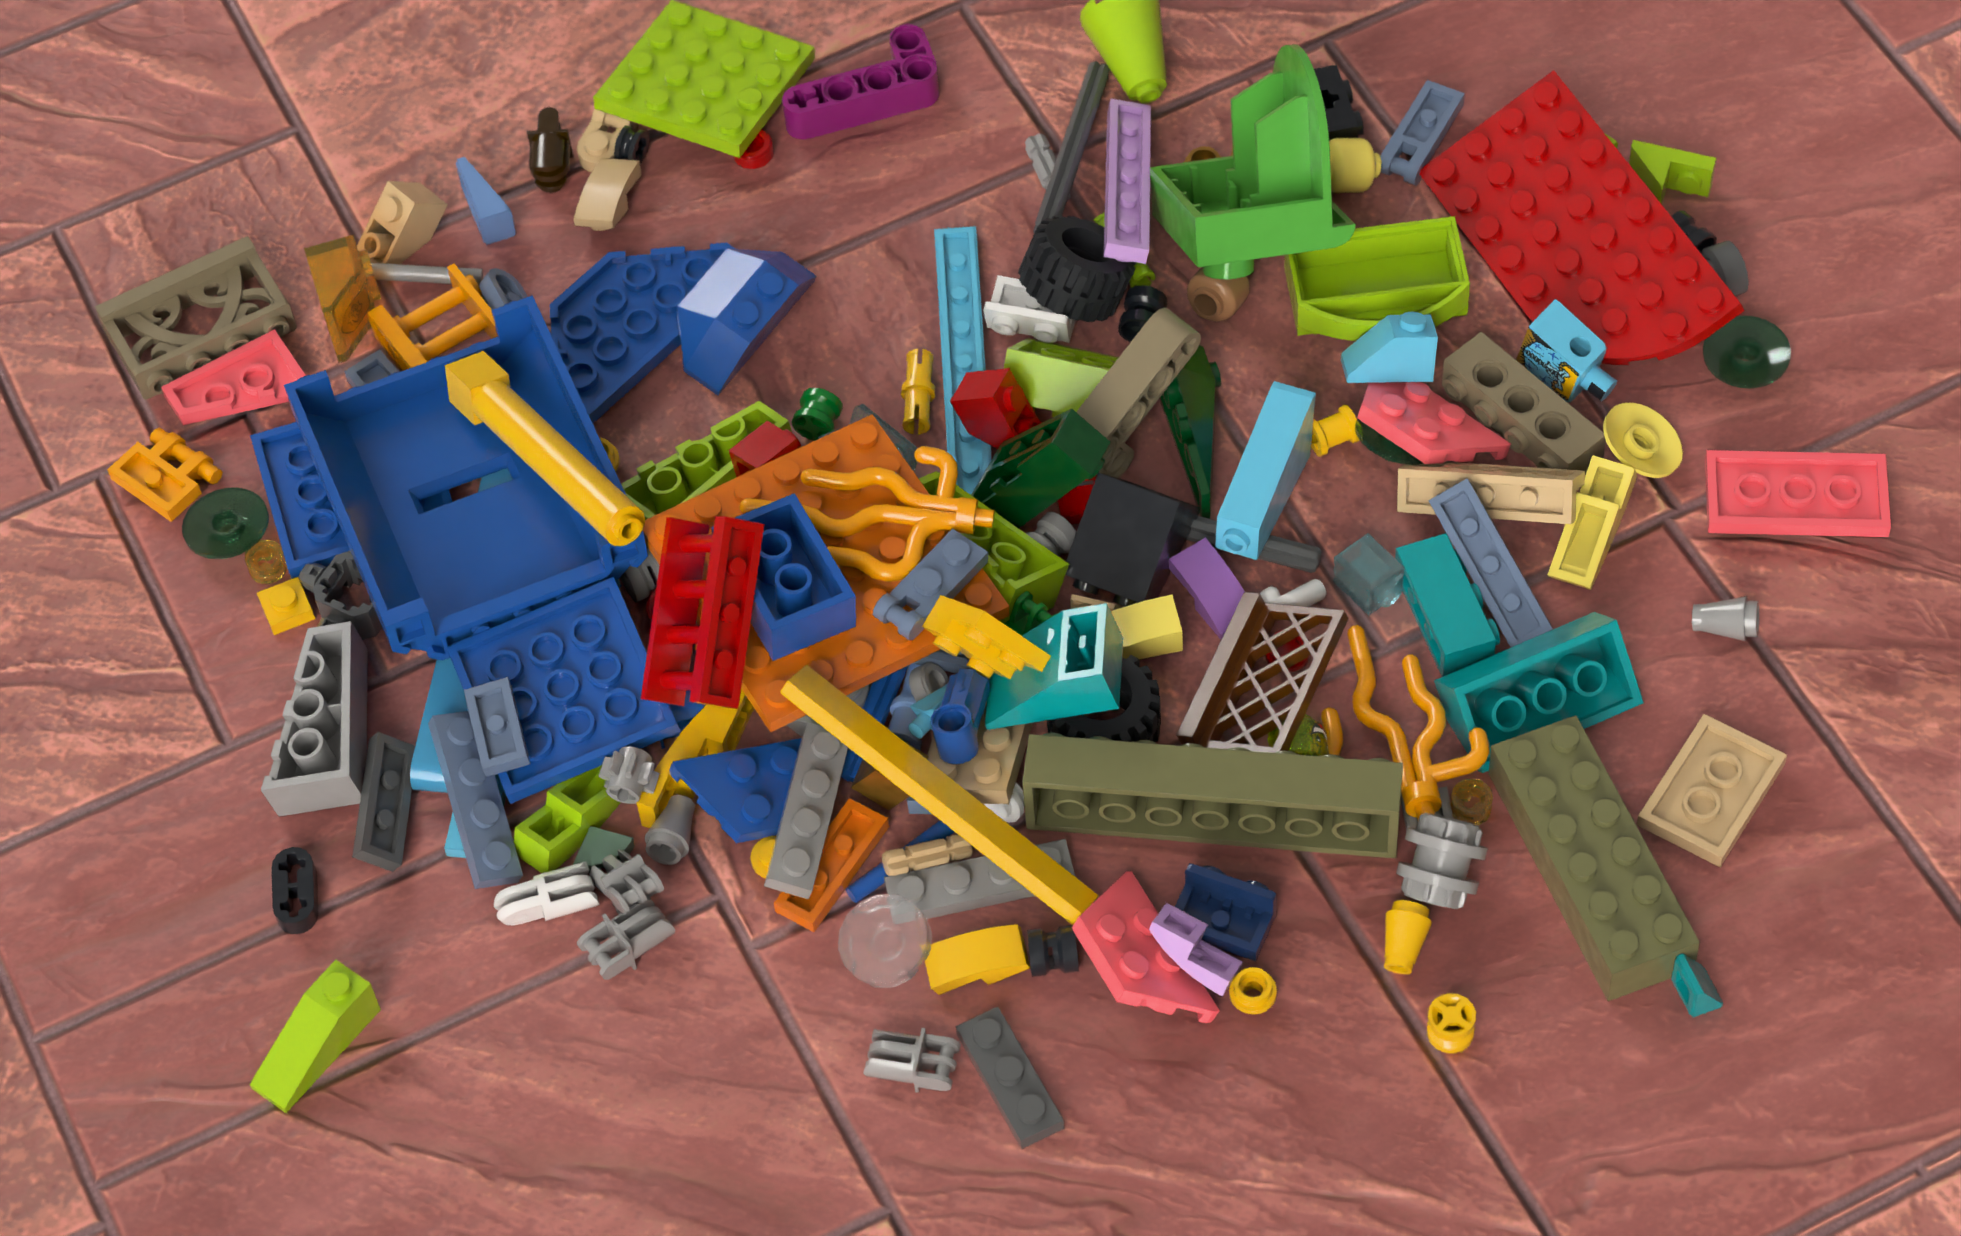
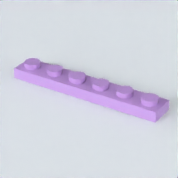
M1111 98L1107 111L1104 257L1114 258L1120 262L1146 264L1150 240L1151 105Z

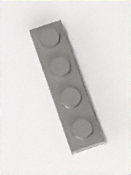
M807 722L803 731L764 883L765 887L809 899L813 890L848 750L845 744L820 725Z
M1066 839L1036 845L1075 876ZM986 856L884 877L894 926L1035 896Z

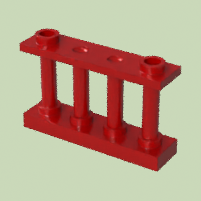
M715 516L713 534H709L710 525L666 517L641 692L642 700L684 706L686 690H691L689 702L728 709H739L764 524L727 516ZM706 553H710L707 579L702 580ZM700 598L704 600L700 626H696ZM693 644H697L694 671L689 672Z

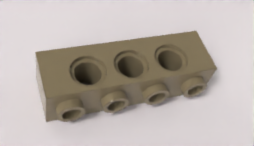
M1483 332L1478 333L1444 359L1442 386L1449 397L1455 401H1461L1474 412L1481 424L1486 427H1492L1505 440L1511 443L1510 448L1517 453H1523L1536 464L1537 468L1585 471L1586 474L1592 455L1603 458L1606 441L1604 432Z

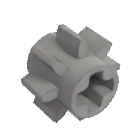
M626 746L622 747L619 752L614 751L612 758H604L599 777L606 780L604 787L607 788L606 793L611 798L622 803L634 804L639 802L643 791L654 794L660 773L653 771L655 764L647 752L636 747Z

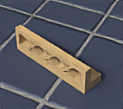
M1412 459L1398 468L1397 512L1436 515L1428 500L1468 478L1491 519L1572 524L1576 518V490L1585 484V471L1461 462L1424 464L1420 460Z

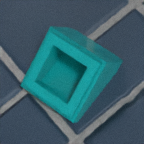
M1684 953L1677 955L1671 980L1689 1015L1696 1017L1721 1008L1723 1001L1704 966Z

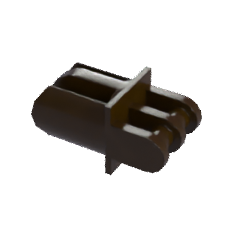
M546 107L538 114L537 131H527L530 145L529 169L531 175L535 178L536 186L544 192L553 193L559 191L565 185L570 167V158H574L568 129L561 128L558 111L553 107Z

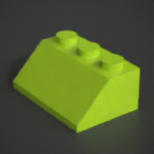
M1026 338L1007 348L1004 369L1010 368L1034 412L1036 407L1051 410V416L1055 417L1071 408L1077 412L1119 357Z

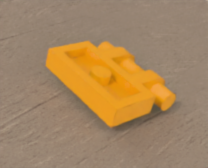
M156 428L150 435V441L155 444L150 450L137 442L111 465L107 471L111 480L172 522L202 494L198 483L195 482L196 479H205L210 484H216L221 479L223 473L221 469L213 465V459L202 451L195 452L186 446L184 438L175 432L168 433L162 428ZM178 460L182 465L176 469L168 461Z

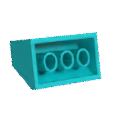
M1597 612L1590 613L1434 680L1440 701L1446 711L1447 721L1467 754L1471 751L1469 732L1473 728L1480 727L1487 734L1489 756L1486 762L1478 769L1480 773L1489 771L1491 745L1575 715L1578 717L1582 727L1586 729L1644 703L1617 619Z

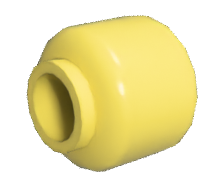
M1335 138L1329 140L1331 192L1360 193L1367 191L1372 185L1374 178H1377L1381 171L1380 156L1378 153H1374L1371 143L1364 138Z

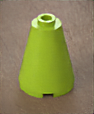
M1095 0L1087 2L1080 12L1082 28L1129 99L1139 101L1140 103H1150L1157 100L1167 87L1160 0H1102L1097 4Z

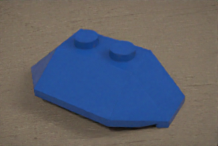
M727 248L677 306L676 312L683 355V371L718 396L813 284L817 276L784 252Z

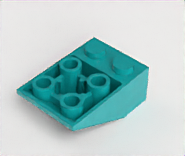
M1107 603L1062 610L1022 635V637L1045 651L1051 657L1042 672L1024 666L1021 672L1016 670L1011 679L993 673L989 679L990 691L987 698L985 727L987 730L1119 709L1123 636Z

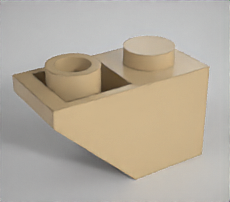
M388 181L354 253L366 263L401 264L431 240L448 204L421 183Z

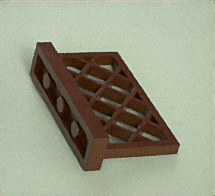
M1244 592L1176 734L1181 744L1193 743L1204 748L1217 749L1242 747L1250 751L1269 753L1289 751L1349 618L1345 611L1268 604L1264 602L1260 593ZM1274 619L1287 620L1293 623V625L1269 638L1275 623ZM1319 624H1329L1325 633L1311 641L1304 634ZM1300 636L1304 645L1280 657L1276 649ZM1272 652L1276 660L1252 673L1257 660ZM1312 656L1313 661L1310 668L1292 677L1288 668ZM1284 672L1288 680L1264 693L1260 684ZM1256 688L1260 696L1236 709L1235 707L1240 696ZM1295 691L1297 696L1294 703L1275 713L1271 704ZM1267 707L1271 717L1247 730L1243 720ZM1239 724L1243 733L1227 742L1220 741L1224 731ZM1276 728L1280 730L1273 747L1255 744V740Z

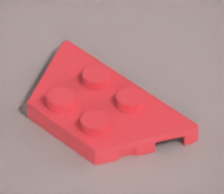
M1423 382L1368 383L1357 419L1424 464H1441L1446 461L1473 462L1475 454L1481 452H1489L1495 460H1503L1506 458L1511 446L1510 442L1466 414L1460 406L1448 402L1431 391L1430 387Z
M1125 872L1078 917L1072 930L1117 1002L1136 1007L1147 1006L1154 1011L1172 1015L1177 1008L1196 1012L1198 1022L1212 1023L1220 1011L1205 986L1185 972L1158 944L1149 930L1158 912L1133 872Z

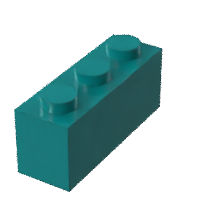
M1447 533L1396 548L1394 573L1441 677L1495 655V646L1500 644L1498 628L1492 618L1486 619L1482 610L1483 598L1477 584L1469 583L1466 576L1467 569L1456 549L1453 548Z

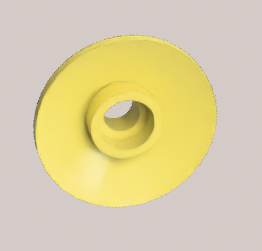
M1626 402L1614 406L1606 415L1603 423L1605 440L1612 453L1621 463L1635 468L1636 473L1651 478L1669 476L1679 467L1683 456L1681 441L1672 425L1658 412L1642 404Z

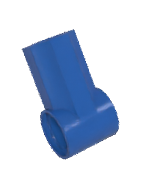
M959 669L958 673L950 676L942 704L931 716V726L938 754L946 763L963 764L974 758L979 750L977 732L989 695L990 683L988 678L978 674L975 669Z

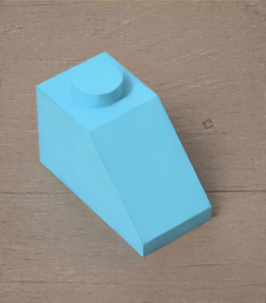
M1406 312L1402 315H1387L1341 353V364L1346 382H1433L1438 335L1431 314L1423 315L1419 312Z

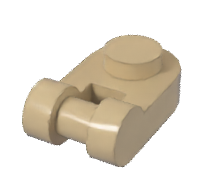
M594 109L592 120L577 145L580 165L585 170L592 172L601 158L615 159L614 147L621 129L625 125L634 127L636 132L639 124ZM609 126L616 128L614 134L606 132Z

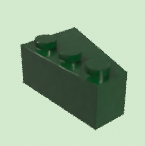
M1071 408L1002 442L971 496L978 499L991 510H995L997 514L1017 528H1020L1080 483L1095 477L1105 463V459L1102 456L1111 442Z

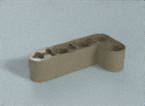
M1168 308L1159 309L1148 319L1077 411L1082 418L1111 442L1102 456L1105 459V463L1099 473L1120 477L1128 469L1134 458V450L1125 443L1193 356L1200 344V333Z

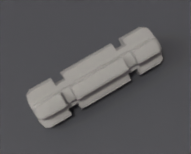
M1038 133L1035 136H1029L1025 140V150L1030 160L1034 161L1032 165L1042 187L1047 189L1056 157L1053 151L1049 149L1050 144L1046 136Z

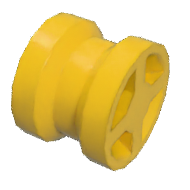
M1454 993L1440 995L1432 1001L1428 1010L1427 1037L1435 1049L1444 1053H1457L1470 1046L1474 1039L1476 1020L1474 1005L1466 997ZM1456 1025H1457V1026L1459 1027L1458 1030H1457V1029H1453V1030L1449 1029V1030H1447V1028H1448L1449 1026H1456Z

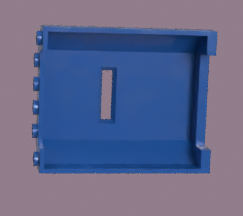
M533 295L518 301H511L502 307L492 310L498 337L474 343L468 348L443 357L433 358L429 362L410 369L394 372L385 378L366 385L350 388L346 392L334 396L326 370L313 375L303 376L294 382L284 385L292 413L393 652L408 654L411 649L426 651L428 657L432 659H448L450 655L446 647L613 576L618 588H620L622 585L619 578L630 566L638 568L648 557L643 530L630 544L625 546L610 544L483 422L473 425L449 402L445 365L484 351L509 374L510 388L626 495ZM505 468L508 469L512 477L510 481L426 512L423 511L419 502L421 499Z

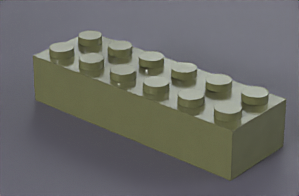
M1575 715L1491 745L1488 774L1607 1001L1672 978L1675 959L1679 954L1684 953L1696 961L1700 942L1578 717Z

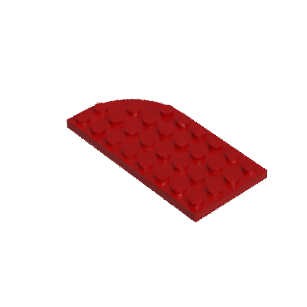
M1554 70L1422 167L1419 173L1451 217L1455 216L1458 227L1529 320L1533 322L1555 299L1558 300L1605 343L1607 350L1601 364L1629 365L1631 361L1655 357L1659 361L1694 347L1745 311L1740 301Z

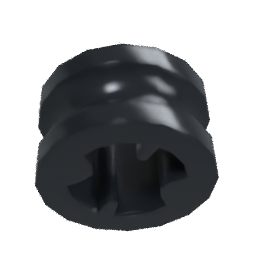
M625 125L616 139L614 147L615 159L638 160L641 164L648 151L649 133L645 130L635 132L634 127Z

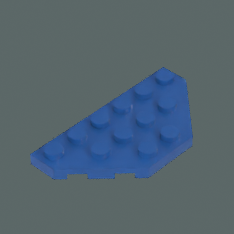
M726 242L710 244V249L686 251L685 246L654 248L651 249V254L626 256V251L608 252L550 303L551 336L592 423L598 420L681 345L676 312L677 306L727 248H736Z

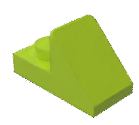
M1633 140L1629 164L1661 204L1663 203L1667 188L1686 194L1709 197L1714 177L1715 157Z

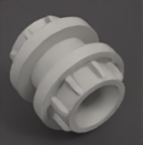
M1425 812V814L1420 815L1417 828L1408 827L1405 835V840L1417 844L1413 862H1398L1396 874L1404 877L1401 887L1404 895L1446 908H1462L1467 894H1476L1479 886L1478 881L1467 878L1471 859L1485 860L1488 850L1487 847L1480 845L1483 834L1480 826Z

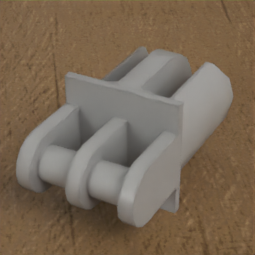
M619 849L618 854L622 862L610 854L602 859L607 874L593 865L589 876L592 878L594 886L611 900L618 915L620 913L625 915L630 912L629 907L637 902L643 904L647 901L646 896L651 897L656 893L662 892L664 886L657 874L644 863L640 854L631 857L627 852Z
M646 896L647 901L643 904L637 902L629 907L630 912L625 915L620 913L610 920L606 914H603L604 921L584 933L578 939L577 946L581 951L587 950L590 953L588 960L592 965H599L601 967L599 974L603 979H611L630 966L635 970L637 968L635 959L675 933L676 929L665 919L664 914L655 906V903L649 896ZM606 938H609L607 941L603 942L602 944H599ZM620 952V954L611 959L613 955Z
M925 1028L921 1029L920 1036L878 1029L873 1030L871 1038L873 1043L870 1044L867 1055L869 1060L866 1061L863 1072L865 1076L914 1084L915 1092L918 1093L920 1088L939 1091L951 1089L952 1080L949 1078V1074L956 1069L957 1063L953 1056L960 1050L961 1044L959 1041L949 1037L926 1034ZM928 1050L940 1053L939 1055L929 1054ZM924 1069L934 1070L935 1074L924 1072Z

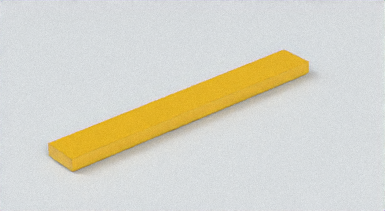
M808 665L804 666L786 682L780 691L785 698L1069 923L1074 925L1078 917L1098 898V894Z

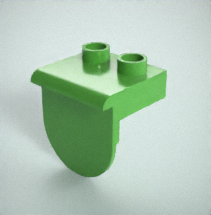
M1296 44L1281 47L1274 62L1273 72L1230 99L1233 156L1150 167L1153 217L1197 267H1203L1204 275L1210 278L1236 279L1248 276L1255 270L1254 259L1339 247L1345 244L1355 231L1356 224L1332 201L1330 146L1324 102L1312 63L1306 52Z

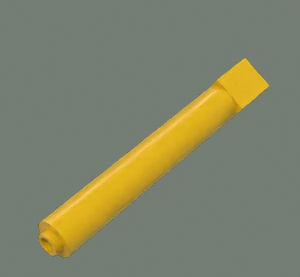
M484 351L445 365L449 402L473 425L483 422L610 544L625 546L633 542L641 534L645 525L643 511L510 388L509 374Z

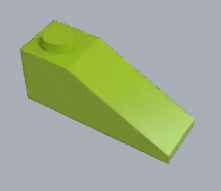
M335 960L303 994L250 1083L251 1089L287 1113L381 1011L371 983L338 960Z

